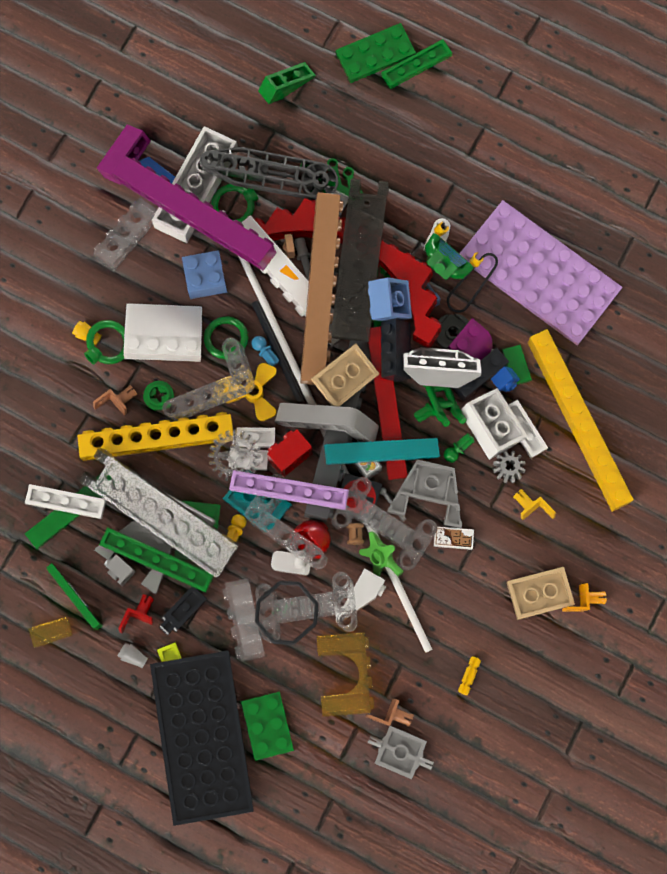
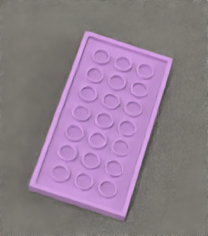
M503 200L460 252V255L468 262L476 252H478L475 257L477 260L486 253L495 254L498 258V265L488 281L577 346L623 288ZM492 256L484 257L481 264L474 270L486 278L495 265V258Z

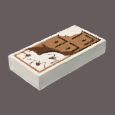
M435 526L433 547L472 550L474 530Z

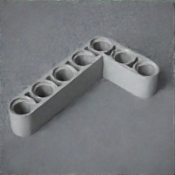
M280 403L275 423L285 427L345 431L358 442H374L379 428L374 421L358 409L340 406Z

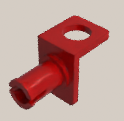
M143 594L136 610L127 608L118 628L119 632L123 634L130 617L152 625L153 618L148 616L147 613L154 599L150 596L147 598V595Z

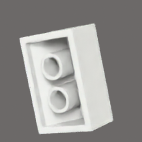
M498 388L468 402L461 409L462 414L467 419V425L489 460L528 437Z

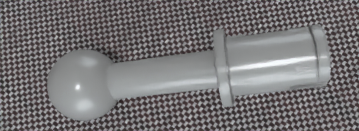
M298 238L294 241L298 255L297 260L302 261L306 279L309 281L310 262L308 258L311 257V253L308 252L305 238Z

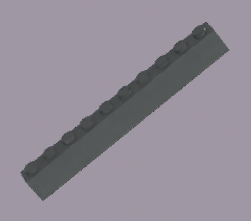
M352 333L348 349L356 343L369 359L368 338ZM366 385L340 407H351L360 410L363 398H359L361 391H365ZM326 430L312 484L336 487L337 481L342 480L344 470H341L342 464L326 465L324 445L351 443L352 436L345 431ZM307 504L304 517L326 523L328 518H332L334 508Z

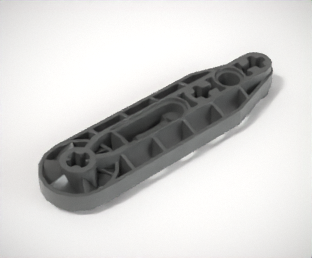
M242 147L208 150L200 158V166L204 171L234 186L316 200L317 193H322L324 189L326 193H334L338 186V176L335 170L323 162ZM234 152H243V153H247V157H245V156H240V155H234V154H231V153H234ZM250 154L264 156L265 160L250 158ZM268 157L284 161L283 163L268 161ZM286 161L302 163L301 167L288 165ZM230 162L232 167L227 168L223 163ZM227 176L242 178L243 182L234 181ZM246 179L262 182L261 186L246 183ZM329 181L335 182V186H327ZM264 183L280 185V189L265 187ZM283 186L297 188L298 192H292L282 189Z

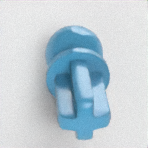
M262 336L253 338L251 343L253 349L261 351L259 356L263 357L269 365L275 366L279 359L271 350V346L266 347L265 338Z

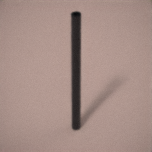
M255 301L251 305L274 354L279 359V365L297 403H302L304 398L259 302Z

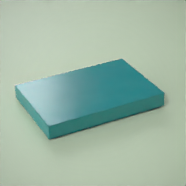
M230 490L223 497L226 503L267 535L292 506L287 500Z

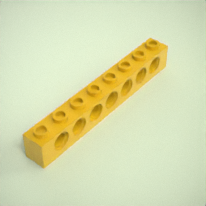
M226 412L217 413L216 416L212 417L199 415L197 419L190 420L184 417L179 418L175 422L162 420L159 421V424L153 425L151 423H141L138 427L125 425L121 426V429L116 430L104 428L101 430L102 432L88 430L77 435L79 456L82 461L235 440L231 414ZM216 424L218 429L215 432H210L208 430L210 425ZM192 427L199 428V432L197 434L193 435L189 433ZM173 430H180V434L177 437L170 436ZM160 432L161 437L154 440L151 438L153 433ZM135 435H142V439L139 442L132 441ZM122 437V443L115 445V438ZM97 440H103L104 443L101 447H95Z

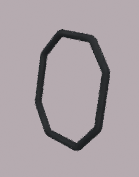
M279 581L257 600L255 623L272 643L294 645L317 625L319 604L302 583ZM280 585L299 586L315 604L313 624L293 641L275 640L259 622L260 602Z

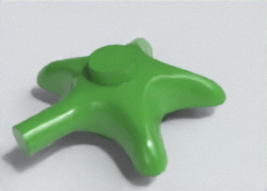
M373 531L369 532L370 547L360 549L359 553L370 558L373 563V573L380 577L382 569L388 567L398 577L402 575L404 571L395 563L392 556L395 546L385 545Z

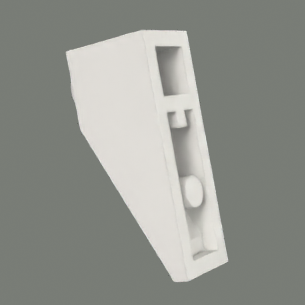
M364 568L336 622L340 624L375 600L377 595L381 597L386 588L383 585L385 580Z

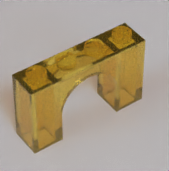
M364 632L317 636L318 657H348L356 664L359 671L358 683L349 693L321 696L322 716L331 717L371 713L370 709H374L373 697H369V689H372V677H368L367 669H371L370 657H366V649H369L368 637H364Z

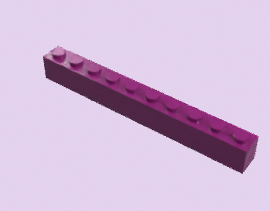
M124 156L112 172L119 183L262 271L265 270L277 253L271 240L268 238L262 239L253 229L247 230L238 220L235 219L233 221L229 219L225 212L214 210L210 203L206 201L204 203L201 202L191 192L190 194L186 193L183 187L178 184L173 185L164 175L158 176L149 166L145 168L136 158L130 159Z

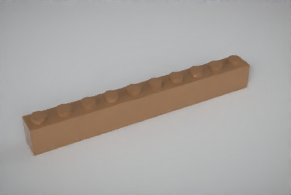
M318 192L316 196L300 376L301 384L315 385L311 378L324 369L326 362L330 361L331 351L327 350L328 343H331L332 332L329 331V324H333L334 313L330 312L331 305L334 306L335 294H332V288L336 287L337 275H334V268L338 267V257L335 256L336 249L339 250L340 238H337V231L341 230L342 220L338 219L339 212L342 213L343 201H340V195Z

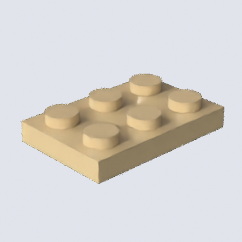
M355 343L311 378V380L331 406H341L379 375V372Z
M564 567L507 581L517 620L575 605Z

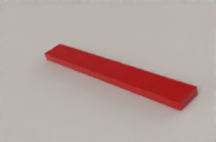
M381 327L366 328L371 363L379 372V375L374 378L382 441L402 440L394 381L381 378ZM405 460L386 461L388 480L407 477Z

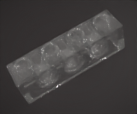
M141 197L138 201H134L127 214L119 218L117 226L108 231L106 239L95 247L93 253L95 259L114 272L153 226L152 219L157 209ZM135 218H141L139 222H133ZM125 231L130 232L128 236H121ZM113 245L118 246L114 251L109 250Z

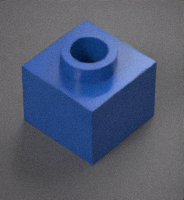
M504 366L491 380L500 391L509 392L517 386L516 383L520 378L512 368Z

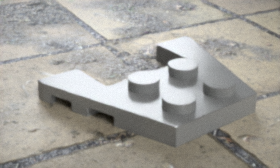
M416 460L389 506L387 513L405 516L408 498H416L446 505L447 509L443 525L461 529L462 521L460 519V505L458 504L455 468Z
M145 514L119 531L169 555L176 538L175 535ZM100 545L95 548V551L106 559L115 554V552ZM152 569L141 584L154 594H157L164 574Z

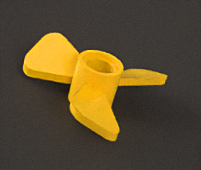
M266 363L259 364L255 380L248 381L245 386L225 380L222 384L223 401L225 403H232L246 398L250 403H254L258 420L265 421L274 417L276 409L263 398L262 386L276 375V368ZM252 388L259 390L258 394L254 396L250 395L249 391Z

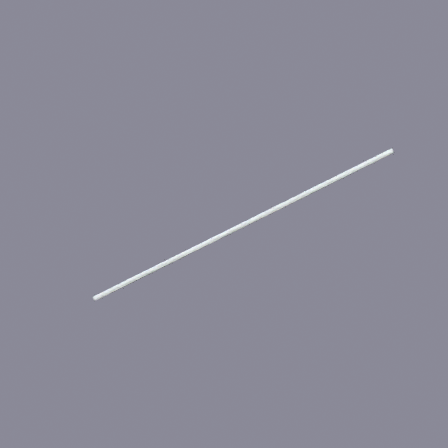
M238 256L309 405H316L307 384L300 383L301 371L250 263ZM320 429L323 437L325 438L326 430ZM342 464L341 470H344V479L345 473L349 474L345 464ZM362 518L368 532L373 531L379 537L372 521ZM385 567L425 653L433 650L398 576L390 568Z

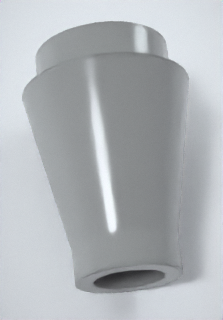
M126 642L117 655L121 658V661L139 666L140 668H143L148 660L133 644Z

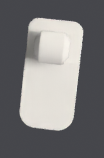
M275 551L272 555L271 567L275 571L305 576L310 572L311 557L308 555Z

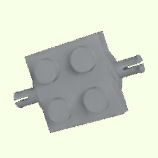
M389 726L382 740L370 735V739L374 741L368 740V743L379 747L375 764L410 779L413 778L415 770L420 765L430 770L432 769L430 765H433L434 762L423 758V750L427 741L392 726Z

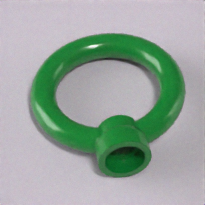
M232 184L222 186L212 197L211 205L214 207V210L219 212L218 202L222 195L230 191H236L241 193L247 201L246 213L236 220L242 223L250 215H253L255 201L259 200L254 189H247Z
M223 316L213 320L204 332V345L208 352L220 359H231L233 363H237L245 358L246 354L243 350L248 343V331L245 325L237 318ZM222 324L236 326L241 334L239 345L232 347L227 352L217 350L211 342L212 332Z
M103 320L95 323L87 333L86 345L88 350L84 353L86 359L93 365L98 361L104 364H116L124 360L125 327L112 320ZM102 328H113L121 334L123 348L118 355L113 357L104 356L94 346L95 334Z

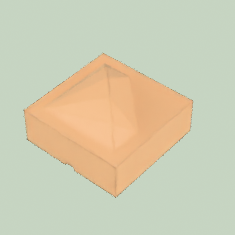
M291 234L285 235V242L282 247L288 258H294L293 237Z

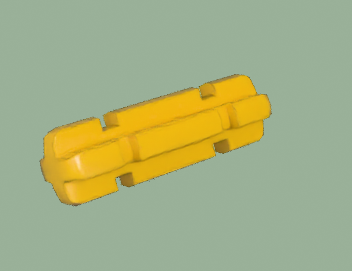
M473 656L470 658L468 663L470 665L466 668L462 679L463 683L460 684L458 689L459 693L463 695L469 694L470 685L473 684L478 671L476 669L481 663L479 658Z

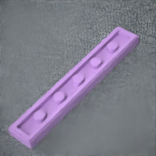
M233 470L229 488L230 491L342 510H346L349 494L348 489Z

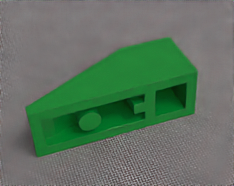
M303 62L265 76L258 92L268 104H271L297 90L313 79L315 74Z

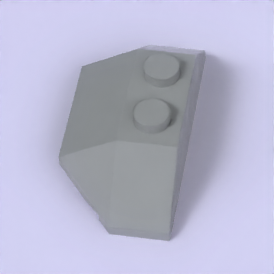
M420 347L403 354L404 371L419 385L459 388L481 376L480 359L473 358L459 350Z

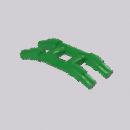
M423 385L433 406L434 414L444 427L450 425V421L443 411L444 408H451L452 415L460 424H464L467 421L459 405H457L451 387ZM444 391L447 400L438 401L435 392Z

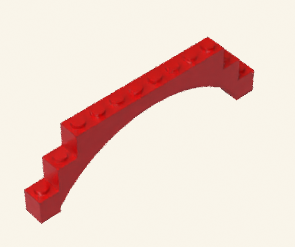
M304 198L294 215L287 209L282 210L277 207L266 224L259 218L254 220L273 241L285 239L287 234H291L293 238H312L316 201ZM338 217V219L342 220L341 230L337 231V238H340L341 244L358 250L371 258L391 278L407 280L409 282L411 312L415 327L413 340L426 348H431L441 332L440 322L434 317L429 318L437 304L436 294L429 289L424 290L433 276V269L426 262L415 260V257L410 253H403L399 251L397 246L383 242L381 237L367 233L365 228L361 226L356 227L349 219Z

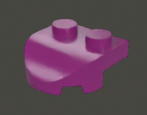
M472 318L447 348L462 351L481 361L492 350V337L484 327Z

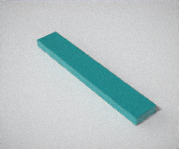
M438 438L324 445L326 465L440 457Z

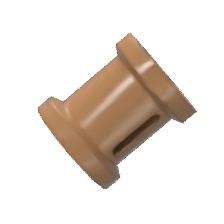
M347 524L349 529L347 544H364V540H362L364 524Z

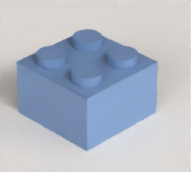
M219 250L182 257L190 299L227 293Z
M383 278L368 281L372 320L412 319L409 282L407 280Z

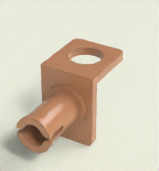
M131 385L118 395L109 389L93 401V408L96 410L108 400H111L121 413L126 415L127 408L124 404L136 396L137 393L135 389L132 390L133 387Z
M392 699L385 721L366 714V718L390 726L394 720L409 727L411 721L404 719V717L413 720V714L399 710L397 707L399 700Z

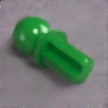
M437 397L438 401H445L444 398ZM428 403L425 404V407L414 413V417L419 423L430 416H435L432 404Z
M467 433L458 442H454V448L449 447L444 451L445 460L450 463L455 462L459 457V453L464 454V451L474 443V438Z

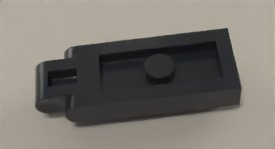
M191 587L162 617L164 622L159 628L167 636L172 631L177 632L207 599L196 588Z

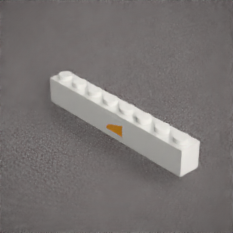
M251 215L242 222L247 230L251 228L262 239L268 238L274 243ZM274 243L277 253L262 272L264 274L268 273L272 284L276 288L280 287L284 292L283 296L288 302L292 301L297 306L295 309L299 315L306 317L309 281ZM331 307L330 313H334L333 324H329L332 340L328 344L333 346L350 331V328Z

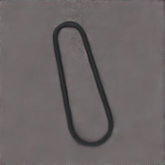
M486 253L479 259L492 256L495 258V265L464 309H453L450 306L449 299L469 274L461 279L449 293L447 306L451 311L461 313L469 308L498 265V258L495 254Z

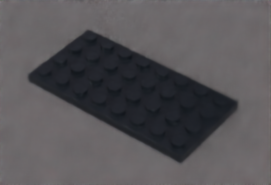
M229 650L150 664L173 826L254 812Z

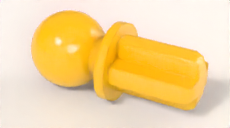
M241 514L234 515L231 519L232 525L228 526V534L224 541L228 547L236 545L238 537L243 533L242 529L246 526V518Z

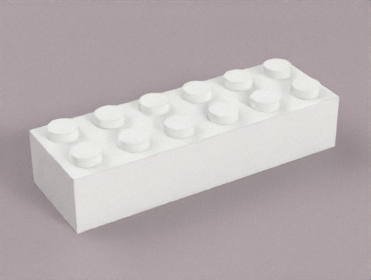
M204 126L172 184L180 185L188 194L190 192L195 194L201 202L204 203L206 201L210 203L222 179L201 168V155L208 150L237 148V141ZM230 162L223 163L227 168L231 165ZM160 207L152 219L154 228L185 243H188L195 230Z

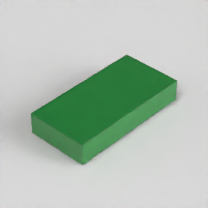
M521 344L502 349V354L509 361L507 367L512 368L520 378L516 384L520 385L530 382L532 378Z

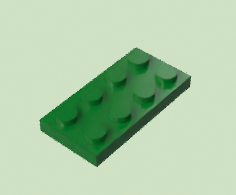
M401 23L336 49V55L350 83L394 66L416 54Z

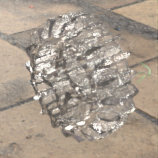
M237 429L233 430V435L227 430L225 432L226 437L222 433L218 436L221 441L214 439L213 442L216 446L211 445L209 448L214 451L208 454V457L214 458L209 464H216L213 471L215 472L219 469V477L223 473L226 474V481L232 476L233 470L255 473L256 468L254 466L260 465V462L255 460L261 458V454H255V452L260 450V447H253L257 441H249L252 435L249 434L246 438L243 437L245 431H241L239 436L237 435ZM232 441L231 450L220 452V448L224 443ZM238 442L243 443L250 453L240 450ZM234 449L235 452L239 454V457L236 459V461L232 459L233 457L230 456L233 453ZM220 458H222V460H227L230 463L232 470L225 467L221 462ZM250 459L248 466L238 470L239 461Z

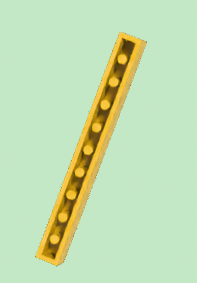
M548 329L531 336L528 345L611 511L613 512L630 504L634 499Z

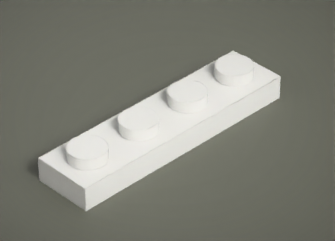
M29 484L25 504L102 519L106 500Z

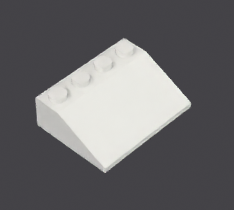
M126 305L124 359L201 362L202 306Z

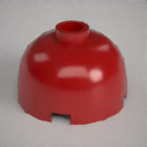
M306 520L292 531L295 534L292 538L297 547L305 554L309 551L313 554L311 557L314 559L321 558L330 546L331 537L328 527L323 522Z

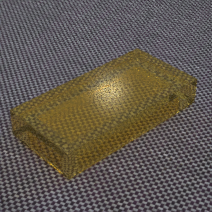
M67 616L29 628L34 648L73 636Z

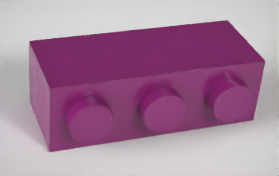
M127 124L97 166V170L105 179L121 185L112 172L124 156L138 160L151 142L143 130Z

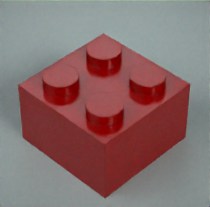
M298 429L294 432L292 430L284 435L282 442L279 444L274 443L268 449V461L282 478L286 477L313 455L312 446Z

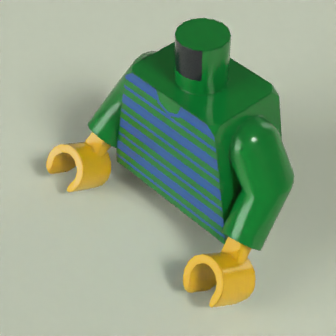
M441 222L434 228L435 233L432 234L425 245V252L428 256L426 263L445 280L450 278L463 279L474 269L473 267H478L484 258L477 260L475 257L478 252H476L469 262L440 238L449 230V227L443 230L441 228L443 222Z

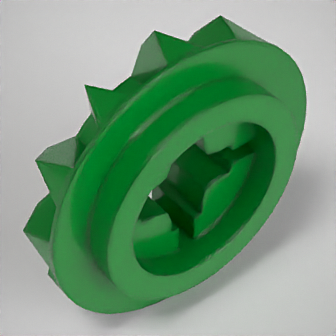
M164 381L151 382L144 390V402L155 411H163L165 408L170 407L174 400L173 389ZM156 389H158L160 394H164V396L161 397V403L158 401L157 398H154L157 392Z

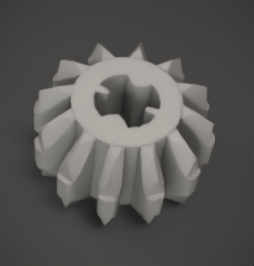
M504 451L503 456L498 454V461L493 462V465L496 466L493 472H499L500 474H498L497 479H501L503 476L504 483H507L508 478H510L511 483H515V478L520 480L522 478L520 473H525L526 469L522 468L526 464L525 461L519 462L522 456L514 457L515 451H512L510 456L507 451ZM511 464L513 466L512 471L511 469L507 470L506 466Z

